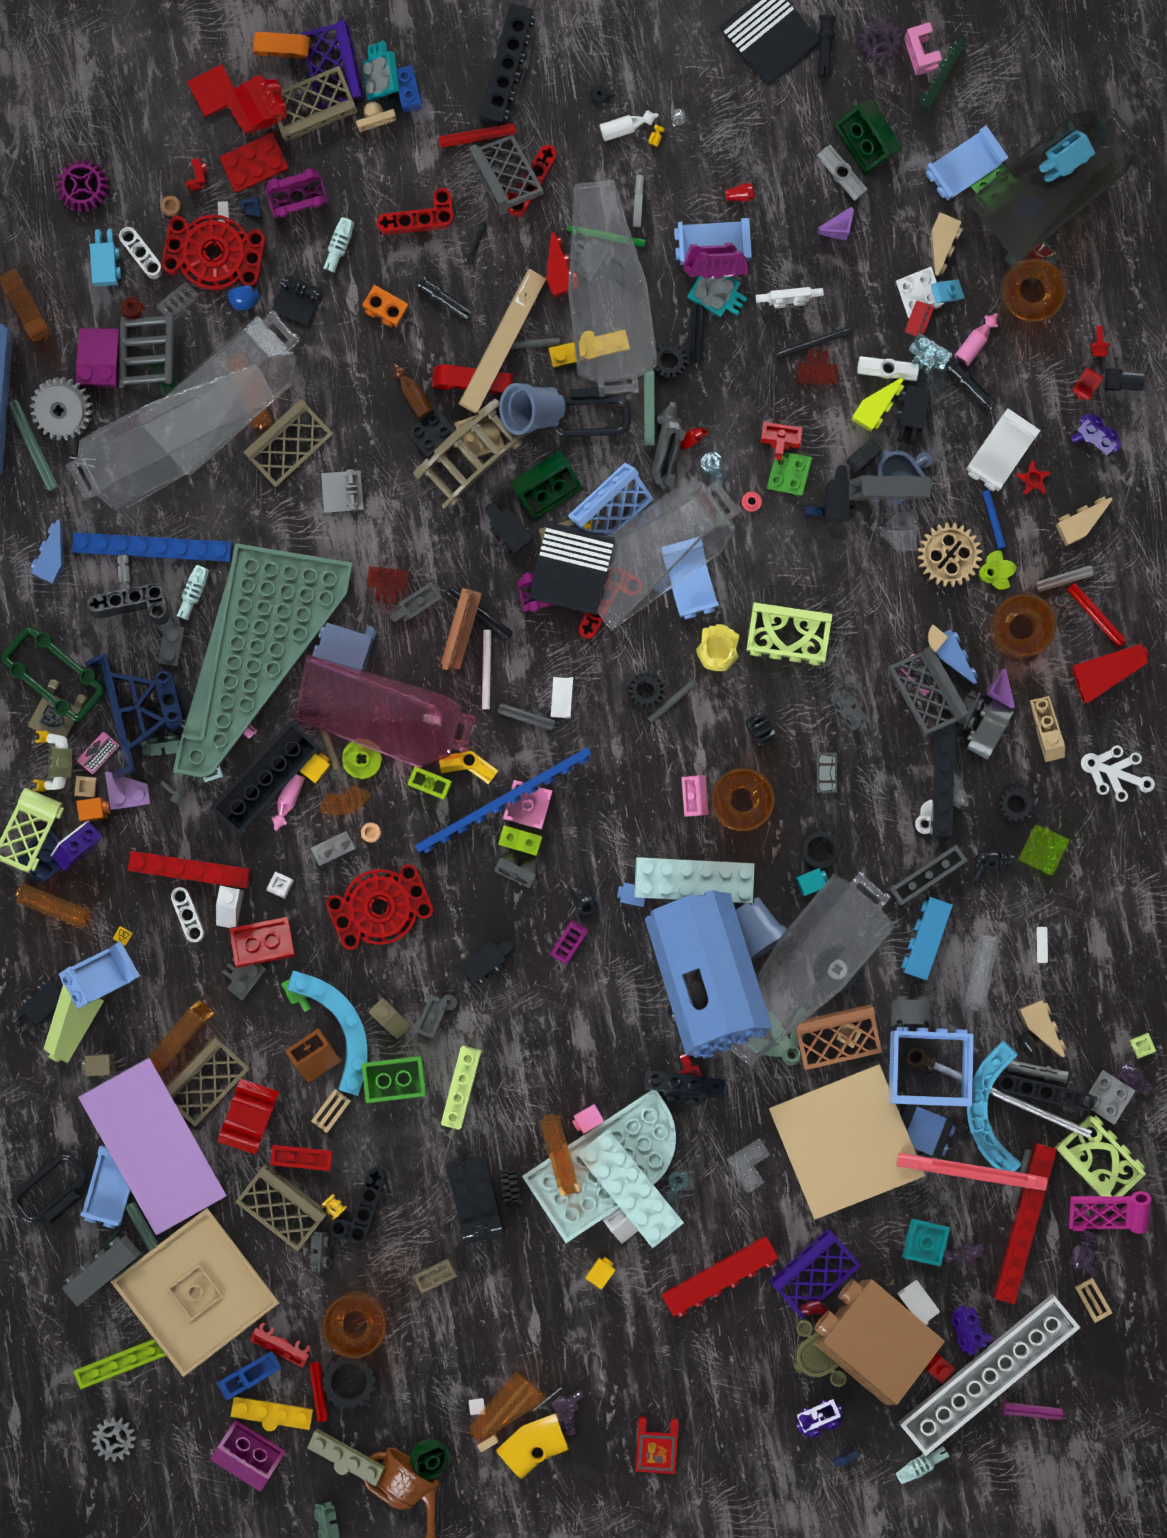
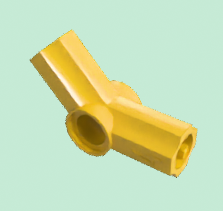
M472 751L439 756L441 773L467 769L489 785L498 772L496 768ZM473 755L475 757L474 764L466 765L464 763L465 756Z

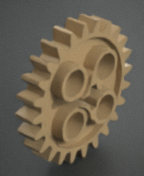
M945 523L943 529L939 524L937 525V531L933 528L930 529L931 536L928 534L924 535L927 541H920L924 548L918 549V552L923 553V555L917 558L918 560H923L919 567H926L923 574L930 573L929 580L935 577L936 585L940 581H943V587H946L948 582H950L951 587H954L955 581L962 585V579L967 582L970 580L968 574L975 575L972 569L980 568L976 564V562L982 561V558L977 557L978 554L982 553V550H976L980 542L974 543L973 540L976 538V535L970 537L971 530L969 529L964 532V525L957 529L956 523L952 525V528L949 527L948 523ZM950 536L953 539V545H945L943 538ZM961 541V545L952 555L954 559L949 558L944 566L939 569V564L947 556L946 552H950L956 543ZM962 548L966 549L969 553L968 558H961L959 550ZM934 551L939 552L941 555L940 561L932 560L931 553ZM947 564L955 565L956 572L954 574L947 572Z

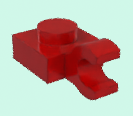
M685 1053L680 1055L684 1069L680 1070L679 1073L702 1077L698 1064L692 1066L688 1055Z

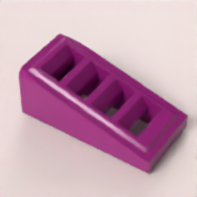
M572 919L550 955L567 965L587 934L588 929ZM573 928L574 930H576V931H578L579 933H581V935L579 936L578 934H576L575 932H573V931L570 930V929ZM567 934L576 939V943L567 938ZM564 941L565 943L570 945L572 949H569L561 943ZM560 948L568 953L567 957L558 952L557 949Z

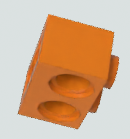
M376 285L372 287L362 304L367 315L373 318L378 316L383 319L381 322L390 328L392 326L398 328L409 309V305ZM380 299L382 303L379 307L375 308L371 306L372 300ZM390 309H397L399 314L396 317H390L388 315Z
M99 797L76 801L79 821L86 822L89 820L90 822L108 819V814H111L110 804L104 798Z

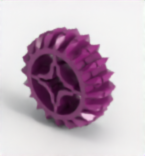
M75 159L74 166L70 162L67 163L68 170L65 167L61 168L64 175H57L62 181H56L55 184L60 187L56 189V192L61 194L59 199L60 201L65 200L64 205L66 207L71 204L72 211L78 206L79 212L83 211V207H85L87 212H90L91 205L94 209L98 208L96 205L97 201L100 204L104 203L101 196H108L103 190H109V186L105 184L109 182V179L104 177L106 172L104 170L100 171L101 166L99 164L94 167V161L91 160L87 165L86 159L82 160V164L79 163L78 159ZM80 171L89 172L81 177L75 175V173ZM95 176L98 180V187L96 192H94L91 189V184ZM69 179H71L74 183V187L71 190L72 193L70 195L67 191V184ZM77 181H78L79 183L82 182L83 184H84V182H85V185H86L87 189H85V188L82 189V187H81V189H80L79 184L77 183ZM84 194L90 196L86 200H76V198Z

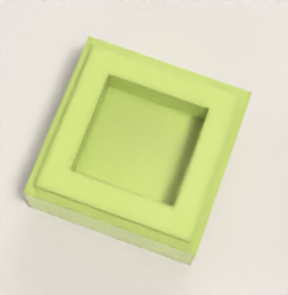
M1149 1033L1129 1040L1137 1059L1156 1052Z

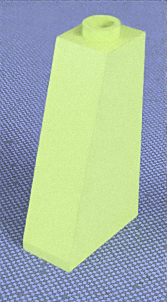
M63 985L44 1046V1050L50 1053L49 1058L58 1063L60 1060L66 1063L69 1062L104 1000L99 998L78 1009L65 985Z

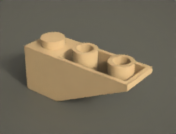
M939 213L930 233L933 272L936 279L939 274L943 275L947 266L944 263L946 256L951 257L955 248L952 245L954 238L958 239L962 232V228L959 227L961 221L943 213Z
M1104 496L1094 501L1095 505L1090 508L1085 505L1076 510L1077 514L1073 516L1067 514L1059 518L1060 522L1055 526L1065 546L1084 538L1111 503V497L1106 499Z
M1050 697L1030 700L1045 762L1065 758V744Z
M1039 1000L1018 1009L1025 1027L1057 1055L1065 1057L1064 1051H1066L1063 1040H1059L1056 1033L1059 1030L1055 1021L1051 1022L1049 1014H1051L1048 1004L1043 1003V1000Z

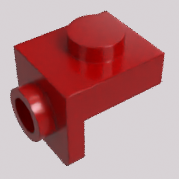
M199 158L192 160L196 179L185 182L187 189L192 191L200 190L204 185H207L205 175L208 174L206 164L201 163Z
M1086 367L1072 391L1075 392V396L1079 399L1089 401L1102 381L1103 376Z
M938 1353L934 1355L925 1367L942 1384L955 1370Z

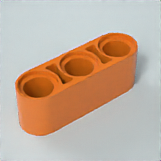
M255 32L252 53L261 56L308 58L310 37L300 34Z

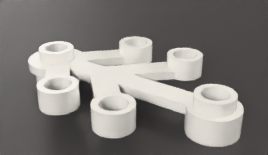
M1114 746L1110 751L1098 756L1093 753L1083 756L1081 767L1085 772L1092 774L1097 785L1096 790L1101 795L1109 792V786L1103 782L1099 771L1107 774L1116 793L1115 798L1119 802L1125 801L1128 798V794L1122 789L1118 778L1138 785L1139 790L1145 793L1152 791L1155 787V782L1151 777L1140 778L1121 770L1132 764H1139L1142 760L1139 753H1132L1128 758L1110 766L1102 762L1112 757L1118 758L1122 756V747ZM1115 748H1118L1120 750L1119 755H1115L1113 753V750ZM1133 755L1138 756V762L1135 763L1132 761ZM1090 759L1095 762L1093 767L1088 765ZM1145 781L1150 782L1149 788L1144 787ZM1101 785L1106 787L1104 793L1099 790ZM1119 792H1123L1125 794V798L1123 800L1118 798Z

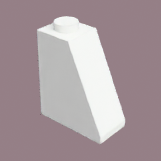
M220 886L216 903L217 926L237 927L244 890Z

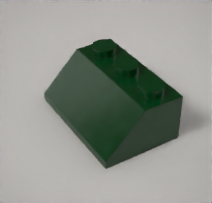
M873 99L859 103L834 123L835 128L864 174L891 159L903 149Z
M560 450L510 481L533 521L583 490L571 465Z

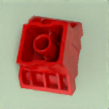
M262 75L251 77V80L243 82L239 87L229 90L230 93L222 95L227 103V107L231 109L233 117L237 119L238 125L241 126L245 134L257 132L260 129H267L287 117L286 106L281 96V86L277 79H264Z
M240 1079L217 1142L256 1155L274 1111L279 1091Z

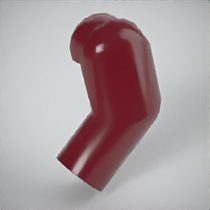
M818 1300L806 1302L801 1306V1312L804 1315L818 1313L822 1317L829 1311Z

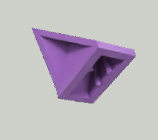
M850 207L818 227L817 232L819 235L846 241L850 232L854 209Z
M1003 669L998 673L985 695L1013 709L1015 705L1007 671Z

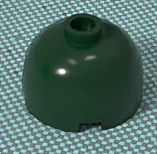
M435 1439L421 1440L412 1448L410 1453V1465L414 1473L428 1481L441 1476L445 1472L444 1468L446 1465L449 1466L451 1460L450 1452L446 1446Z

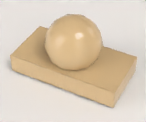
M370 102L364 108L366 118L357 120L356 123L359 132H363L396 121L394 109L383 112V108L379 103Z

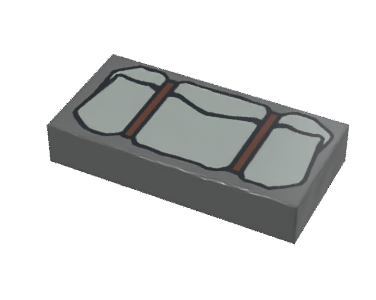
M816 753L817 793H837V753Z

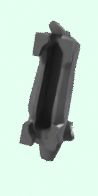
M670 402L667 408L657 417V423L661 424L662 428L651 474L655 479V483L664 489L666 485L673 486L675 475L672 474V467L680 449V441H684L686 431L682 430L680 425L682 423L681 419L676 417L677 406L675 402Z

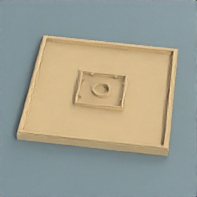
M880 1064L769 1108L814 1220L926 1176L924 1171L896 1166L898 1153L917 1155L897 1104H889V1085Z
M208 1208L200 1212L111 1281L183 1377L280 1303Z

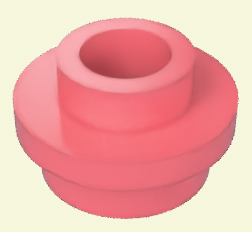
M748 492L742 498V506L747 511H756L761 506V497L756 492ZM749 498L755 499L754 505L748 503Z

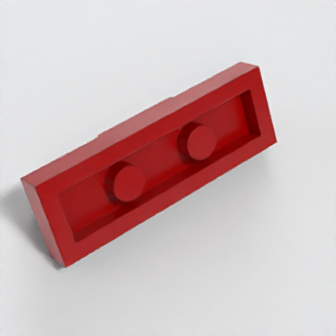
M272 1145L270 1165L330 1171L332 1151Z
M261 1323L259 1329L255 1328L250 1339L251 1342L272 1351L302 1368L304 1367L309 1357L310 1346H307L302 1351L299 1349L300 1341H297L293 1347L286 1339L273 1337L274 1328L272 1327L269 1332H265L263 1330L265 1323Z

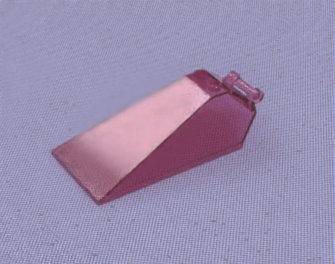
M308 655L305 661L294 719L422 768L424 765L449 757L453 749L461 752L468 751L470 745L468 741L476 717L472 714H462V706L449 697L434 691ZM459 723L464 724L461 740L456 739Z

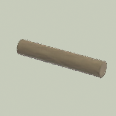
M326 724L321 725L319 730L334 771L341 769Z

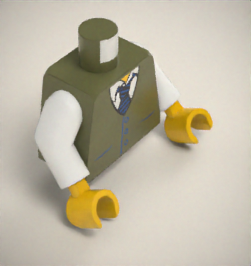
M36 731L35 733L39 734L40 739H36L35 742H48L49 753L47 781L33 780L34 783H37V788L33 789V791L45 792L46 790L62 789L65 787L66 781L71 778L72 748L64 736L49 734L48 731Z

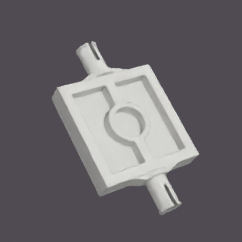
M810 287L770 291L767 294L756 295V303L768 302L769 306L774 305V308L786 307V304L794 303V306H803L812 297L824 296L823 288L811 289Z

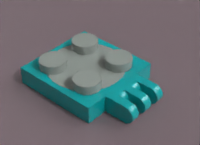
M380 41L368 46L369 59L362 61L367 100L374 101L399 91L395 53L392 51L387 52L386 42Z
M699 276L687 296L689 300L702 305L703 308L720 318L725 310L738 316L740 312L733 307L736 306L742 309L744 305L738 302V299L746 302L748 299L736 292L741 283L728 276L719 279Z

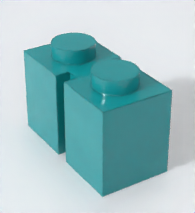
M820 868L795 878L802 896L827 887L826 882H829L825 871H820Z

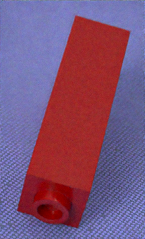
M1139 644L1073 665L1071 668L1083 704L1089 703L1148 663L1149 654L1147 648Z

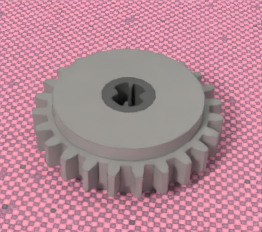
M55 377L53 381L49 379L45 381L46 384H40V389L38 388L34 391L37 395L31 398L35 403L30 405L35 410L31 412V415H36L33 422H39L40 424L37 428L45 429L43 431L44 435L49 432L51 439L57 435V440L63 439V436L65 440H68L70 436L75 438L77 433L79 435L84 432L83 429L88 428L86 422L92 420L88 415L93 413L89 409V406L93 404L87 402L90 395L85 396L83 394L86 389L80 390V383L73 385V379L66 382V377L61 378L60 381L58 377Z

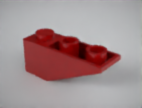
M554 232L551 233L546 280L553 298H557L575 291V284H578L574 272L570 274L568 266L571 265L567 254L563 255L561 248L564 247L560 236L556 237Z

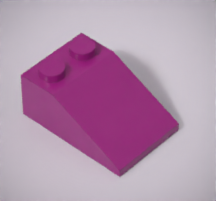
M80 328L76 361V384L80 383L79 388H119L120 329Z

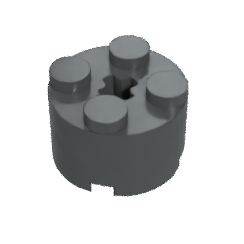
M897 996L891 1002V1026L894 1027L898 1024V1027L920 1028V1024H925V1028L931 1027V1002L928 1001V997H916V999L908 1000V996Z

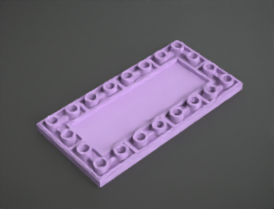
M150 1058L141 1061L78 1096L156 1235L226 1197V1193Z

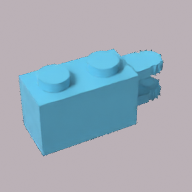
M1078 130L1072 132L1045 152L1048 159L1039 168L1044 173L1049 171L1044 176L1046 182L1053 181L1060 175L1066 176L1071 174L1075 168L1087 162L1095 154L1087 135Z
M100 229L95 230L96 243L90 244L92 283L94 286L118 285V279H121V269L117 267V260H120V251L114 244L113 230H107L108 243H101L102 235Z

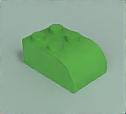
M422 1056L361 1063L366 1103L427 1095Z

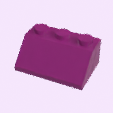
M234 1420L210 1460L261 1492L286 1451L237 1420Z

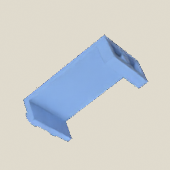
M986 125L979 130L978 134L933 164L929 163L926 167V175L931 182L934 181L937 184V191L942 198L945 197L949 201L1007 162L1008 156Z
M741 218V222L682 225V222H678V228H674L675 240H679V248H675L676 260L680 259V265H684V260L691 244L714 246L732 242L737 251H741L744 254L746 261H751L749 218Z
M700 537L661 547L680 618L685 617V620L697 617L696 613L704 611V614L715 612V608L719 606L702 551Z

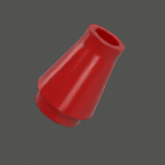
M746 182L725 190L727 202H750L751 199H755L752 183L748 184Z

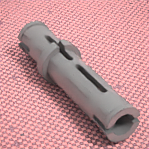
M1014 1060L1007 1065V1072L1041 1078L1046 1082L1051 1080L1066 1084L1068 1078V1071L1052 1069L1051 1066L1042 1067Z

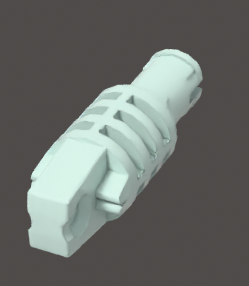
M343 217L339 221L328 246L329 255L323 269L335 273L339 259L345 254L351 239L354 226L353 221Z
M198 565L195 566L182 594L183 602L176 616L189 620L193 606L199 602L205 587L208 569Z
M941 1446L927 1456L922 1454L908 1462L906 1466L896 1473L900 1483L903 1484L918 1479L933 1470L935 1464L948 1458L947 1452L940 1455V1453L945 1451L944 1446Z

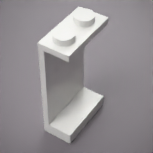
M1007 408L966 468L969 471L968 475L975 480L981 479L984 481V485L991 491H999L1041 430Z

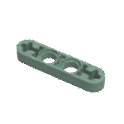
M644 370V446H654V370Z

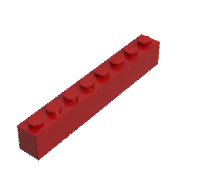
M1034 1143L1027 1174L1047 1177L1048 1181L1057 1149ZM1024 1187L1022 1189L993 1293L995 1299L1015 1304L1045 1195L1044 1190Z

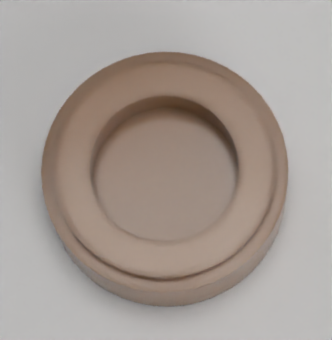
M167 196L161 202V209L167 216H176L181 210V203L175 196Z

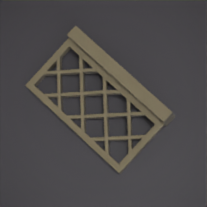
M340 66L282 89L281 96L286 98V108L290 100L298 103L299 106L295 114L286 110V114L293 116L291 124L283 126L282 121H279L278 126L283 139L287 142L357 113L358 109ZM338 72L340 80L337 86L328 83L330 75ZM316 81L323 83L319 94L309 90L312 83ZM326 85L335 88L332 98L322 95ZM301 89L305 91L301 101L292 98L294 90ZM338 91L345 92L348 100L343 102L336 101L335 98ZM308 93L317 96L313 106L304 103ZM320 98L330 101L327 109L321 110L316 108ZM302 106L312 109L308 117L299 116Z
M300 399L243 453L276 487L331 437L333 433L307 404ZM305 411L312 416V425L300 424V416ZM298 418V424H292ZM314 419L319 425H314ZM297 426V438H285L286 428ZM300 426L311 427V439L299 438ZM314 427H322L327 432V435L322 439H313ZM275 439L283 440V452L271 451V442ZM285 440H297V452H285ZM299 440L311 441V449L307 453L299 452ZM313 441H319V442L313 447ZM269 445V451H263ZM259 453H268V465H260L254 458ZM271 453L282 454V466L270 465ZM285 454H296V463L293 466H284ZM299 454L304 455V456L299 460ZM263 467H268V473L263 469ZM270 467L282 468V476L276 482L270 476ZM284 468H290L286 473H284Z
M214 1035L172 1079L166 1088L172 1099L177 1094H186V1104H176L181 1115L196 1127L250 1068ZM220 1048L227 1053V1061H215V1053ZM229 1055H230L234 1060L229 1061ZM238 1063L244 1068L239 1074L230 1075V1064ZM213 1064V1075L202 1076L201 1068L204 1065ZM215 1064H227L228 1075H216ZM214 1078V1089L202 1090V1079ZM216 1078H228V1086L225 1089H216ZM191 1079H199L200 1090H188V1082ZM184 1086H186V1090H185V1091H181V1089H182ZM214 1092V1101L203 1104L202 1093ZM188 1093H200V1104H188ZM188 1107H200L201 1114L196 1120L189 1116Z
M267 1163L259 1170L235 1202L297 1252L327 1215L324 1208ZM259 1178L266 1182L267 1190L257 1191L256 1181ZM271 1192L282 1194L283 1202L272 1203ZM268 1193L269 1203L259 1204L257 1194ZM254 1194L255 1205L248 1206L242 1201L246 1195ZM294 1204L297 1206L298 1214L288 1215L287 1205ZM283 1205L285 1216L274 1217L273 1206ZM270 1207L271 1217L263 1218L260 1215L259 1208ZM302 1217H310L316 1222L312 1227L304 1228ZM299 1218L300 1228L290 1229L289 1219ZM285 1219L287 1230H278L275 1226V1220ZM301 1231L302 1240L297 1245L291 1240L290 1233Z

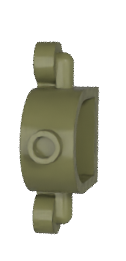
M799 1321L796 1325L797 1333L805 1338L799 1342L796 1348V1362L793 1364L799 1374L804 1372L811 1377H822L830 1373L831 1383L836 1387L843 1386L846 1383L844 1372L837 1370L836 1368L839 1365L813 1344L820 1334L817 1331L812 1332L813 1328L809 1321Z

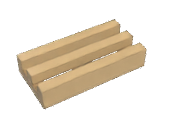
M335 1089L311 1122L328 1133L351 1100ZM335 1095L339 1096L321 1122H319L318 1118ZM343 1099L345 1101L343 1106L328 1126H324V1123Z
M1092 1277L1075 1286L1077 1293L1095 1323L1112 1314ZM1089 1284L1092 1285L1106 1312L1103 1313L1088 1287ZM1082 1288H1084L1087 1292L1099 1316L1096 1317V1315L1094 1314L1091 1306L1089 1305L1087 1299L1081 1291Z

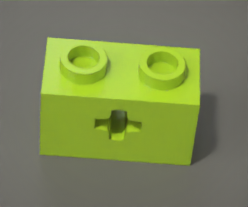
M414 767L407 785L445 800L452 781Z
M504 825L498 845L537 856L542 836Z

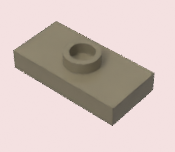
M449 1258L413 1275L421 1294L457 1277Z

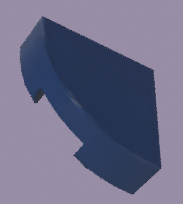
M258 197L238 201L245 214L253 218H262Z
M805 507L804 514L806 517L823 516L824 507Z
M852 1450L832 1460L834 1466L846 1465L859 1458V1450Z

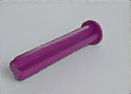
M1004 1400L1002 1415L1006 1416V1414L1062 1420L1063 1409L1010 1403Z

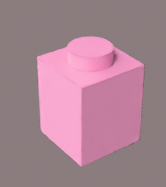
M595 1104L575 1114V1120L572 1121L577 1131L582 1130L583 1134L604 1122Z

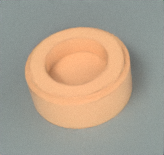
M367 823L361 829V836L367 842H376L381 836V829L375 823Z

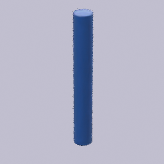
M990 490L983 491L998 549L1004 548L1006 545Z

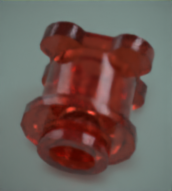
M128 297L122 302L121 312L132 319H137L145 306L137 298ZM130 305H135L132 310H129Z

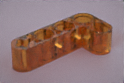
M14 267L1 274L0 283L33 343L35 344L51 335L52 333L17 269Z

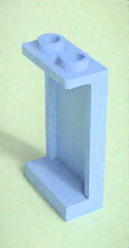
M121 941L59 973L63 985H65L78 1009L119 989L140 976Z
M101 1145L98 1149V1158L80 1216L85 1217L84 1221L96 1223L97 1220L104 1222L103 1226L115 1229V1226H120L131 1190L106 1146Z

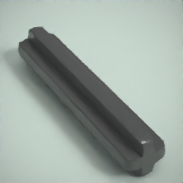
M503 703L498 708V713L548 730H553L555 720Z

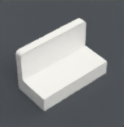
M553 677L551 717L571 718L573 677Z
M618 1208L603 1219L604 1223L621 1243H624L638 1231L621 1208Z
M917 1280L897 1293L910 1312L925 1325L929 1324L928 1321L940 1312Z

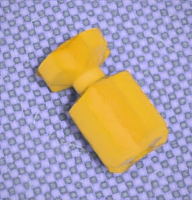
M655 125L654 129L656 131L651 133L648 142L658 146L662 138L660 132H664L665 128Z

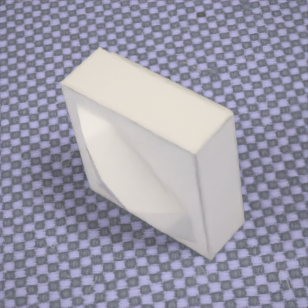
M275 872L267 887V891L285 899L294 881Z

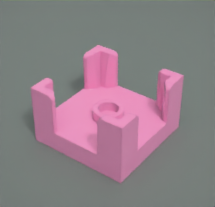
M930 22L907 29L904 37L916 76L937 70L939 68L937 63L942 61L939 51L928 54L924 52L922 43L929 41L928 33L932 32Z
M514 780L511 790L524 783ZM538 787V790L529 795L527 792L520 795L521 800L512 805L508 802L503 819L542 830L552 790Z

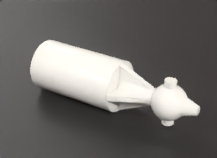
M646 111L643 117L627 115L599 124L604 141H608L635 132V129L644 122L652 125L659 115L658 113Z

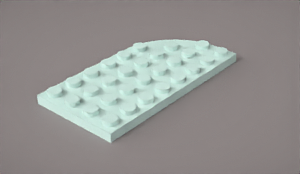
M650 1090L522 1176L565 1243L620 1208L577 1155L607 1129L614 1135L653 1185L666 1172L674 1155L676 1132L672 1115L657 1091Z

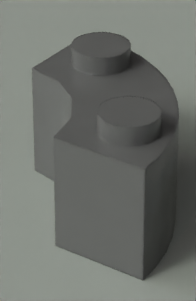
M992 700L989 706L985 704L980 713L983 717L976 730L972 729L967 737L969 743L966 749L988 759L1014 710L995 700Z

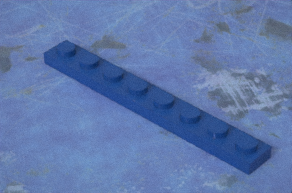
M73 532L72 553L231 562L232 542Z

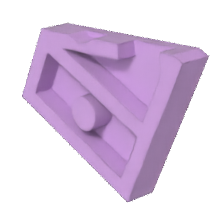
M105 772L111 810L151 804L148 784L127 777L113 779L111 772Z

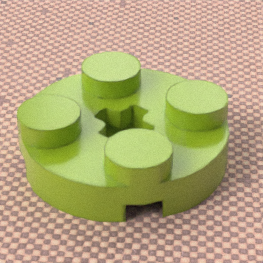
M369 740L352 741L343 751V767L354 778H370L381 767V752ZM359 754L361 756H363L364 754L367 755V762L365 764L357 763V761L359 760L357 756Z

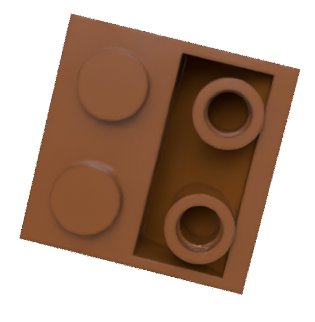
M320 1028L285 1050L295 1067L308 1083L342 1061Z

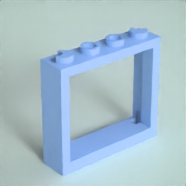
M897 1027V1031H891L889 1104L972 1106L973 1034H967V1030L956 1029L955 1033H948V1029H936V1032H928V1028H916V1032L908 1031V1027ZM898 1039L963 1040L962 1098L897 1096Z

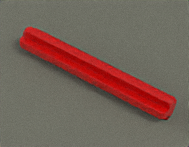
M514 123L439 136V145L441 148L506 137L515 135L516 128Z
M1074 583L1067 589L1069 594L1117 647H1121L1126 642L1125 637L1077 584Z

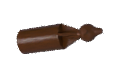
M395 363L393 365V378H400L402 393L417 417L420 419L434 410L417 382L405 376L407 368L400 367Z

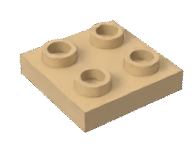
M477 415L454 423L456 429L463 425L468 419L471 421ZM485 419L480 423L481 428L498 448L502 449L505 445L499 429L491 420ZM469 432L463 438L465 445L477 458L492 453L475 432Z

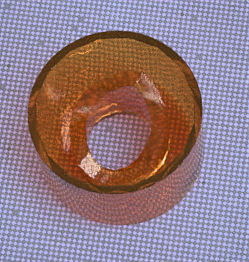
M1029 258L1014 263L1007 269L1000 284V297L1006 310L1014 317L1028 322L1044 321L1055 315L1063 305L1066 296L1065 280L1059 269L1050 262L1041 259ZM1027 278H1036L1043 285V294L1035 302L1026 301L1020 294V285Z
M1027 593L1017 594L1006 599L994 611L990 621V635L995 646L1003 654L1016 659L1030 658L1045 650L1052 642L1056 633V617L1051 606L1042 598ZM1016 616H1026L1033 623V632L1026 639H1018L1011 635L1010 623Z
M738 768L725 773L716 782L711 793L710 803L715 818L722 826L735 832H748L760 827L768 820L774 808L775 797L773 788L765 776L752 769ZM737 789H746L754 797L753 807L747 812H739L731 805V794Z
M361 1291L344 1293L330 1304L324 1314L322 1322L324 1339L328 1346L340 1356L353 1359L365 1357L374 1352L381 1344L387 1331V1315L382 1304L374 1296ZM353 1311L363 1313L367 1319L366 1331L357 1336L349 1334L343 1324L346 1315Z

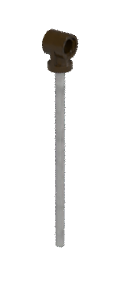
M913 1047L906 1052L905 1060L908 1065L928 1074L934 1069L962 1082V1073L937 1063L938 1056L918 1047ZM914 1051L919 1052L921 1055V1060L918 1063H913L910 1059V1055ZM994 1087L990 1090L989 1094L1087 1138L1092 1133L1087 1128Z

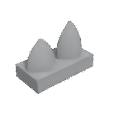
M347 831L311 848L319 866L355 849Z

